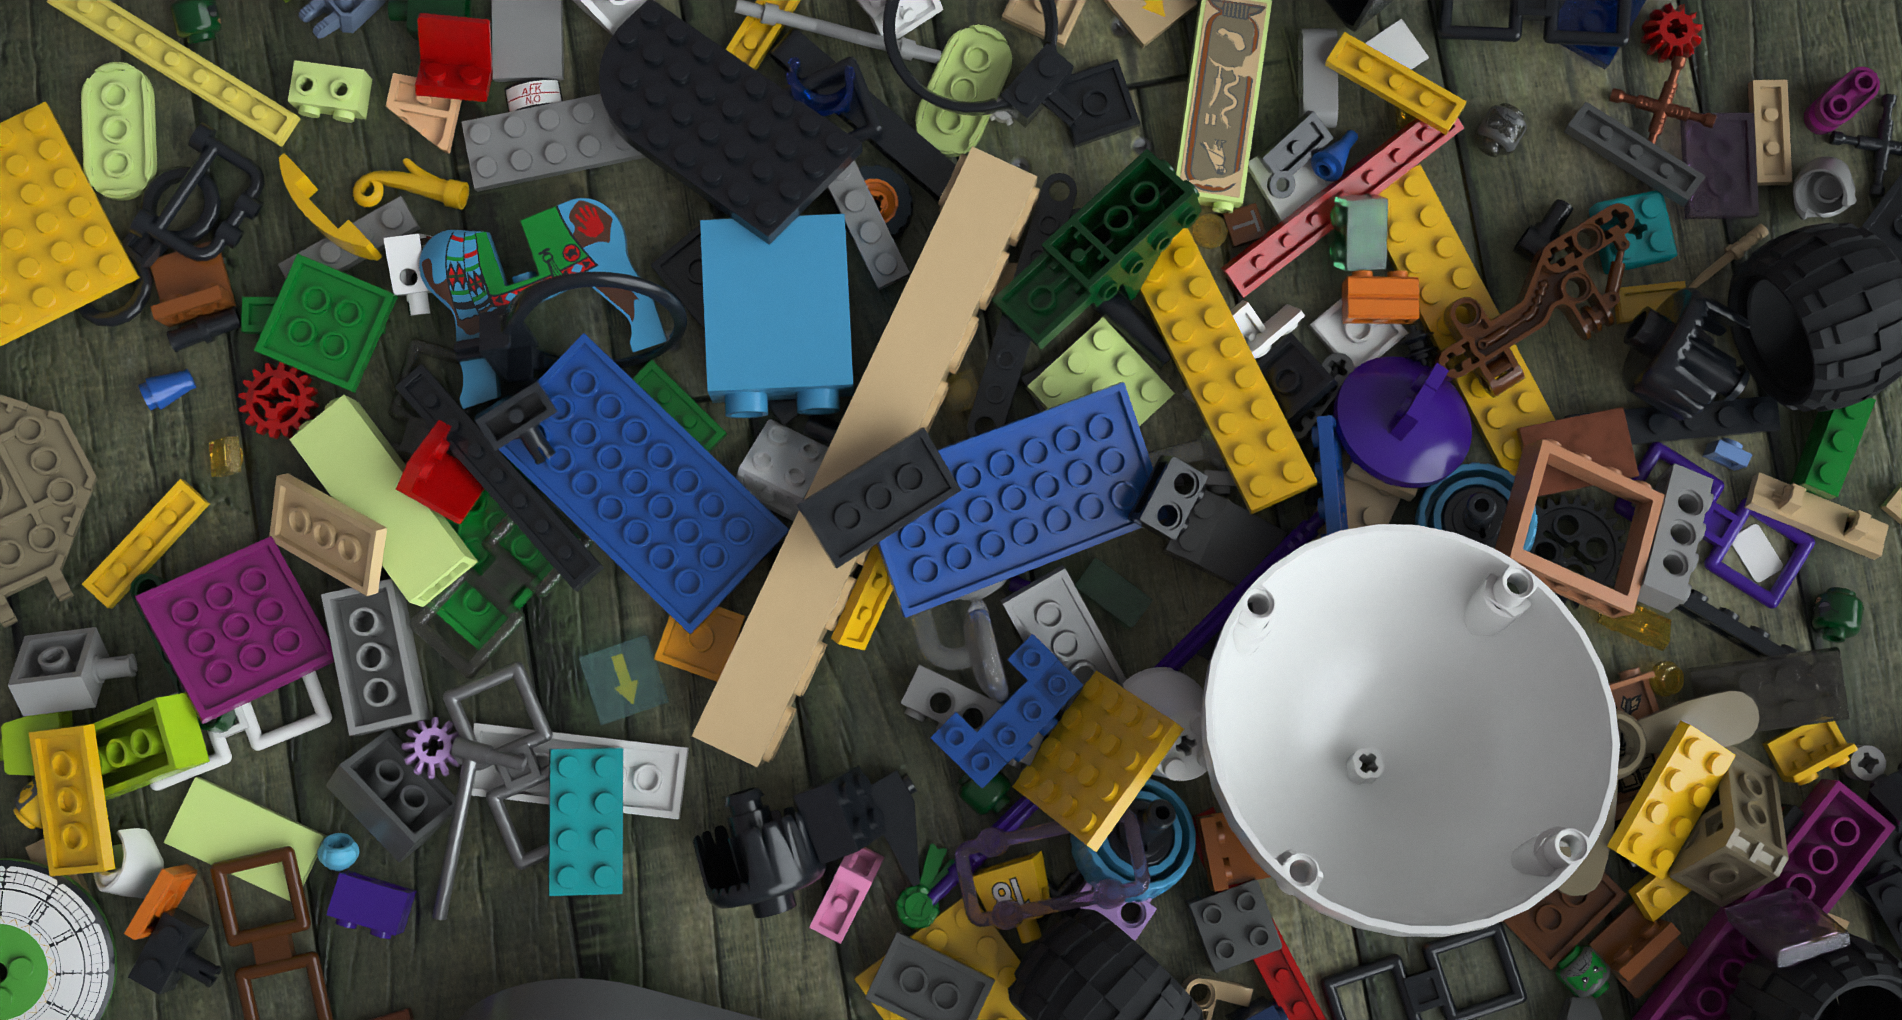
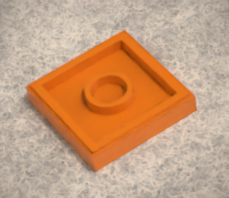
M188 864L162 869L124 934L133 940L151 936L163 913L177 909L196 877L198 870Z

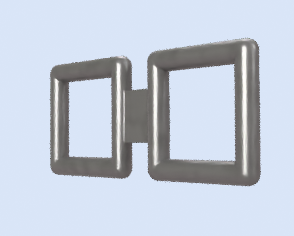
M513 662L446 691L443 695V700L459 737L477 742L460 701L510 679H514L535 732L495 748L496 750L527 757V763L524 771L497 765L505 784L489 790L486 793V800L515 867L523 870L548 859V844L525 853L503 800L549 781V765L540 768L532 748L550 741L553 733L524 665L521 662ZM489 763L488 765H485L480 769L476 770L480 771L495 764Z

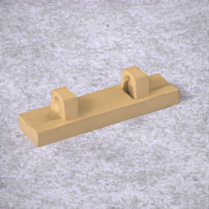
M1760 472L1752 477L1745 508L1875 560L1882 556L1884 541L1889 527L1888 524L1871 518L1870 514L1861 510L1854 511L1806 491V488L1793 483L1790 485ZM1846 522H1849L1848 530L1844 532Z

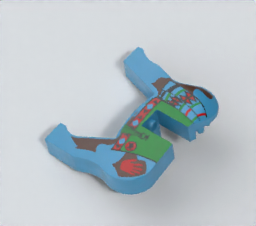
M577 198L520 220L539 276H537L536 271L526 272L512 277L514 283L512 285H508L489 232L442 231L433 236L422 250L419 261L420 276L427 289L452 311L456 324V341L479 338V313L493 311L499 307H507L519 292L542 280L578 272H612L640 277L629 258L626 233L617 215L601 202L589 198ZM592 287L629 320L632 329L630 345L633 352L668 341L653 299L624 289ZM562 291V292L556 293V294H554V295H552V296L546 298V299L543 300L542 302H544V301H546V300H549V299H551V298H553V297H556V296H558V295H560V294H562V293H564V292H566V291ZM485 358L460 362L463 371V388L459 400L463 409L501 396L500 378Z

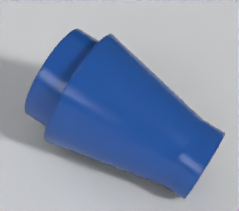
M188 368L179 372L145 378L146 382L138 385L150 410L158 407L162 410L190 390L197 388Z

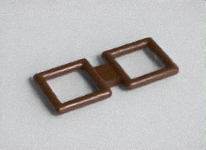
M284 846L213 863L210 867V872L227 944L235 947L252 943L256 964L240 967L234 974L244 1020H260L251 980L305 967L318 1020H333L319 955L314 951L296 955L292 933L305 931L311 926L295 850L291 846ZM282 862L295 918L239 930L227 874Z

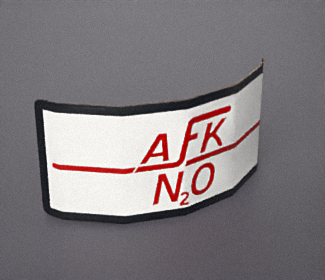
M532 79L505 88L508 112L563 101L560 82L556 79Z

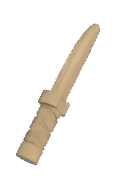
M1758 224L1746 236L1744 235L1740 238L1739 241L1724 248L1725 254L1698 275L1689 288H1697L1733 259L1739 260L1742 258L1745 251L1752 248L1751 246H1754L1759 240H1762L1769 234L1768 229L1763 224Z

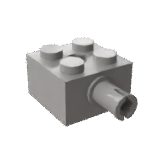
M96 627L24 636L8 687L23 716L95 708L105 679L136 676L137 661L132 653L109 657Z

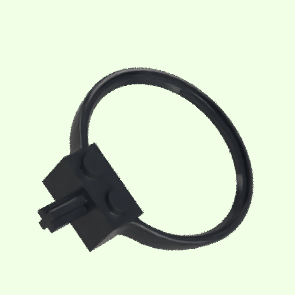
M886 0L883 14V37L890 62L901 80L915 94L932 105L952 113L970 116L1006 111L1025 128L1044 107L1050 110L1068 127L1074 124L1083 112L1059 91L1071 77L1074 66L1057 52L1058 16L1054 0H1039L1045 24L1043 48L1002 93V100L999 102L995 98L976 102L957 101L938 95L922 85L909 71L898 49L895 21L900 0Z
M612 272L570 273L548 278L525 288L510 301L507 307H499L493 311L479 313V338L456 341L454 351L456 352L458 362L485 358L504 385L530 381L534 377V370L545 373L560 357L536 348L539 347V342L524 322L528 314L543 300L562 291L582 287H610L633 291L657 301L669 311L674 320V328L669 336V340L663 345L637 356L613 360L619 367L626 368L655 359L673 348L685 333L687 314L683 304L673 293L649 280Z

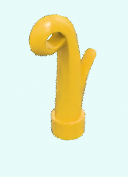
M404 158L402 161L411 173L385 170L373 171L363 175L356 181L353 187L354 200L363 207H372L381 201L384 192L383 185L443 202L444 206L459 210L464 209L469 196V185L467 182L439 178L423 170L408 158ZM374 186L372 195L365 196L367 188Z

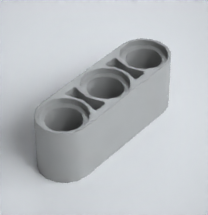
M1301 28L1298 37V119L1308 110L1314 111L1326 128H1336L1338 121V73L1325 66V62L1338 42L1337 30Z

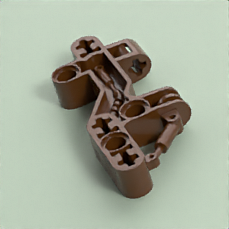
M1623 203L1610 205L1541 247L1533 258L1515 305L1492 320L1488 318L1477 300L1471 297H1463L1452 302L1445 309L1444 322L1456 342L1435 355L1432 361V368L1436 363L1446 368L1445 364L1449 359L1464 353L1467 359L1460 361L1454 368L1449 369L1444 380L1451 381L1473 371L1485 391L1492 398H1495L1525 379L1524 372L1509 347L1544 327L1548 323L1554 308L1561 310L1577 335L1584 341L1591 338L1592 331L1594 333L1602 331L1603 324L1608 327L1612 326L1614 318L1610 309L1620 301L1619 292L1625 269V263H1622L1625 250L1630 246L1625 234L1634 226L1635 215L1633 210ZM1616 216L1619 223L1603 232L1600 226ZM1579 232L1586 233L1591 240L1589 249L1582 248L1578 244L1577 235ZM1613 242L1617 249L1616 259L1611 261L1605 293L1601 295L1586 272L1583 262L1587 257ZM1565 248L1568 254L1551 265L1548 258ZM1568 280L1578 285L1579 295L1577 298L1567 294L1566 283ZM1587 300L1591 307L1585 305L1581 307V313H1579L1575 305ZM1458 306H1463L1469 310L1470 321L1468 324H1463L1457 320L1455 311ZM1504 371H1506L1505 374H1503L1502 376H1500V377H1498L1497 379H1495L1496 376H1498V375H1500L1501 373H1503Z

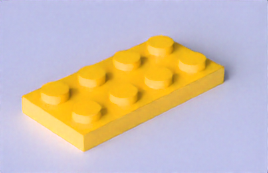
M1680 720L1607 847L1663 880L1736 755L1692 725Z
M94 724L29 732L49 876L105 872L115 869Z

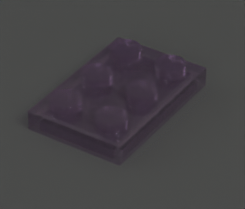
M1711 113L1717 115L1713 129L1704 127L1696 121L1687 120L1685 122L1680 120L1682 161L1706 176L1684 206L1685 219L1757 217L1759 215L1754 113Z
M1794 886L1725 908L1728 922L1778 968L1796 966L1803 960L1851 945L1848 931Z

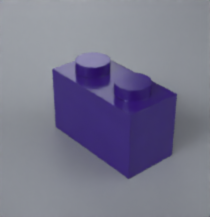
M348 870L338 875L326 915L337 918L335 924L339 926L357 929V926L361 925L371 928L370 934L373 936L391 939L392 935L396 936L405 931L417 890Z

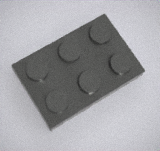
M897 931L865 999L907 1020H976L995 979Z

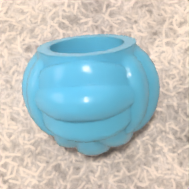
M334 833L322 841L317 850V856L319 861L329 870L340 872L355 863L359 856V846L350 835Z

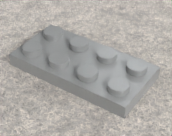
M1063 565L1000 600L1022 641L1025 642L1031 634H1034L1083 686L1097 670L1121 687H1124L1122 684L1127 679ZM1083 686L1061 708L1063 714L1077 698Z

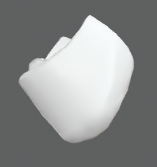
M140 828L118 830L117 835L121 839L122 844L112 846L115 869L93 873L95 883L102 892L145 899L159 873L164 869L163 858L148 830Z

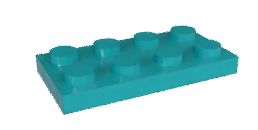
M623 748L549 749L548 896L622 894Z

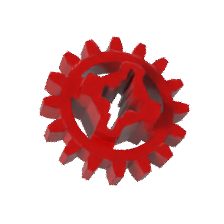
M279 362L277 370L270 363H265L264 373L256 369L252 370L255 380L253 382L244 380L243 384L249 388L248 392L238 394L239 398L246 400V405L241 406L239 411L244 414H250L245 423L251 427L257 425L255 432L263 436L268 432L269 437L278 439L282 432L285 437L292 438V429L296 428L299 430L305 419L308 421L315 419L309 413L310 408H319V404L311 400L312 396L318 394V390L314 387H307L313 379L306 374L301 376L302 371L292 367L289 370V366ZM291 380L298 387L300 396L295 395L292 391L293 384L290 383ZM281 396L290 400V402H279L277 403V405H274L273 403L267 401L281 398ZM258 405L262 406L265 410L267 421L261 416ZM294 412H296L295 415L288 420V417L292 415Z

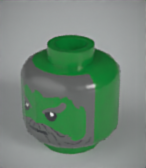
M1576 945L1557 964V978L1575 997L1586 998L1592 996L1597 998L1610 986L1607 980L1610 976L1611 968L1590 945Z

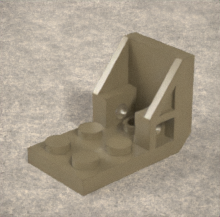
M1733 745L1724 747L1736 756L1718 785L1721 805L1699 817L1669 868L1670 878L1721 907L1778 878L1789 859L1777 772Z

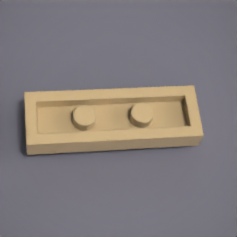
M1752 80L1748 83L1752 186L1788 185L1792 182L1788 80Z

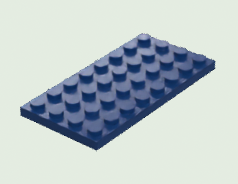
M583 333L539 379V382L555 404L557 412L540 422L538 427L556 453L547 458L542 449L537 447L545 461L536 465L520 438L510 441L498 450L689 634H692L788 534L789 529L597 344Z
M1116 383L937 449L961 491L878 542L877 546L901 614L906 618L1142 528L1127 518L1146 484L1153 466L1125 383ZM1164 506L1158 511V521L1166 519L1168 516Z

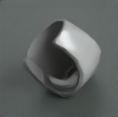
M1822 156L1811 160L1800 170L1793 185L1794 205L1796 213L1801 220H1805L1807 217L1828 218L1835 216L1854 205L1857 201L1855 185L1849 167L1845 162L1835 157Z

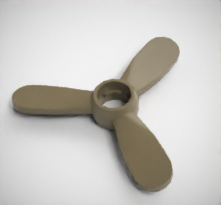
M1719 691L1677 702L1638 720L1626 712L1616 709L1618 729L1624 735L1626 751L1618 763L1617 785L1607 819L1587 857L1576 871L1557 888L1560 893L1568 896H1583L1595 890L1602 880L1610 851L1607 844L1614 834L1619 779L1629 777L1641 767L1646 754L1662 753L1680 720L1692 725L1723 747L1739 744L1749 739L1756 731L1759 723L1758 707L1751 697L1739 691ZM1559 847L1565 856L1571 857L1570 847Z

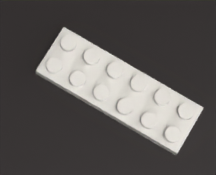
M474 723L473 732L477 742L492 745L493 749L533 733L535 730ZM552 732L553 736L550 741L532 748L540 768L549 765V749L623 748V813L680 819L689 747ZM492 765L480 771L476 770L472 796L486 797V793L489 790L505 784L497 765ZM549 781L511 796L506 800L549 804Z

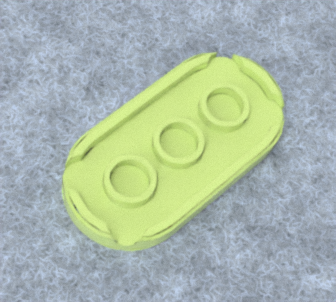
M972 25L970 28L957 31L948 40L927 88L938 95L957 101L976 102L995 98L997 101L1012 67V54L1006 39L999 31L986 25ZM921 99L915 115V127L921 136L946 157L961 156L962 153L966 154L972 146L975 147L991 114L979 116L956 114Z
M110 62L95 69V73L90 79L87 78L82 86L83 170L91 186L97 192L112 200L125 201L142 195L157 173L155 95L150 80L141 71L128 63Z

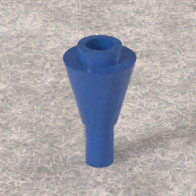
M1348 130L1339 141L1314 154L1311 159V166L1315 174L1321 179L1330 182L1340 179L1350 149L1358 140V134L1353 130Z

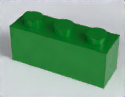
M1868 398L1841 409L1818 412L1790 485L1794 483L1806 488L1807 492L1827 500L1837 498L1876 400Z

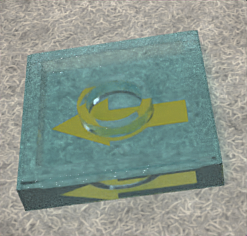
M648 635L579 658L601 725L670 702L657 661L654 660L655 655Z

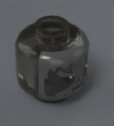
M1507 103L1489 107L1474 131V136L1480 143L1478 148L1490 157H1497L1498 154H1512L1527 130L1524 113Z

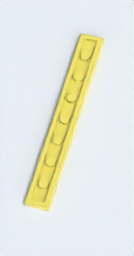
M47 0V3L280 147H283L301 119L293 112L110 0Z

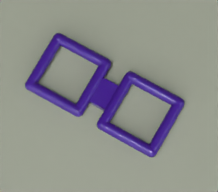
M1653 442L1637 466L1639 476L1630 479L1645 482L1659 458L1669 465L1675 463L1714 479L1710 492L1714 495L1711 507L1705 513L1703 523L1706 524V531L1702 538L1713 545V548L1705 559L1704 566L1713 574L1770 609L1776 608L1815 545L1814 538L1802 530L1745 508L1747 498L1742 499L1735 512L1732 513L1716 503L1724 489V482L1661 442ZM1618 497L1614 504V511L1632 522L1635 507L1631 505V502ZM1749 515L1797 544L1770 591H1767L1721 562Z

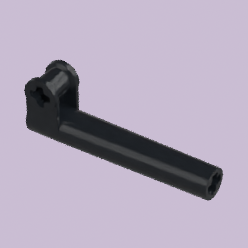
M1081 208L1073 209L1071 217L1074 214H1076ZM1119 291L1113 298L1103 301L1098 307L1093 304L1090 305L1159 369L1172 358L1158 328Z

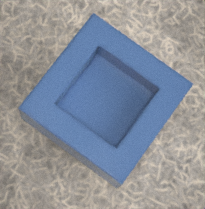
M1723 438L1722 440L1708 443L1703 457L1736 471L1748 466L1752 454L1742 450L1743 445L1739 442Z

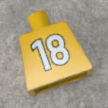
M1042 851L982 868L970 877L972 885L997 929L1016 925L1021 943H1028L1042 936L1036 918L1044 916L1051 909L1052 905Z

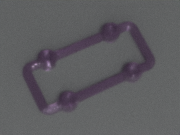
M1127 809L1117 822H1123L1135 881L1122 884L1117 879H1105L1100 881L1094 890L1025 904H1019L1015 900H1003L998 902L993 910L980 912L969 855L981 852L986 857H997L1004 854L1008 846L1064 835L1070 832L1058 822L1053 821L1008 832L998 827L986 828L980 832L978 838L962 842L955 851V864L968 920L977 927L996 925L1002 930H1010L1018 927L1023 919L1095 904L1103 909H1114L1121 906L1125 898L1143 894L1149 887L1150 873L1136 815L1130 809Z

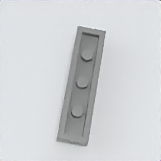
M854 160L828 186V189L840 214H845V224L879 291L910 276V272Z
M401 196L353 222L379 252L385 249L384 238L410 235L421 229L407 203ZM327 238L298 253L341 272L365 260V258L356 256L338 247ZM297 254L278 264L285 278H287Z

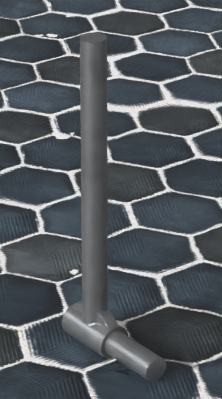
M461 737L455 739L451 754L457 763L462 765L432 915L434 919H447L476 769L492 763L524 771L527 757L493 749L492 745Z

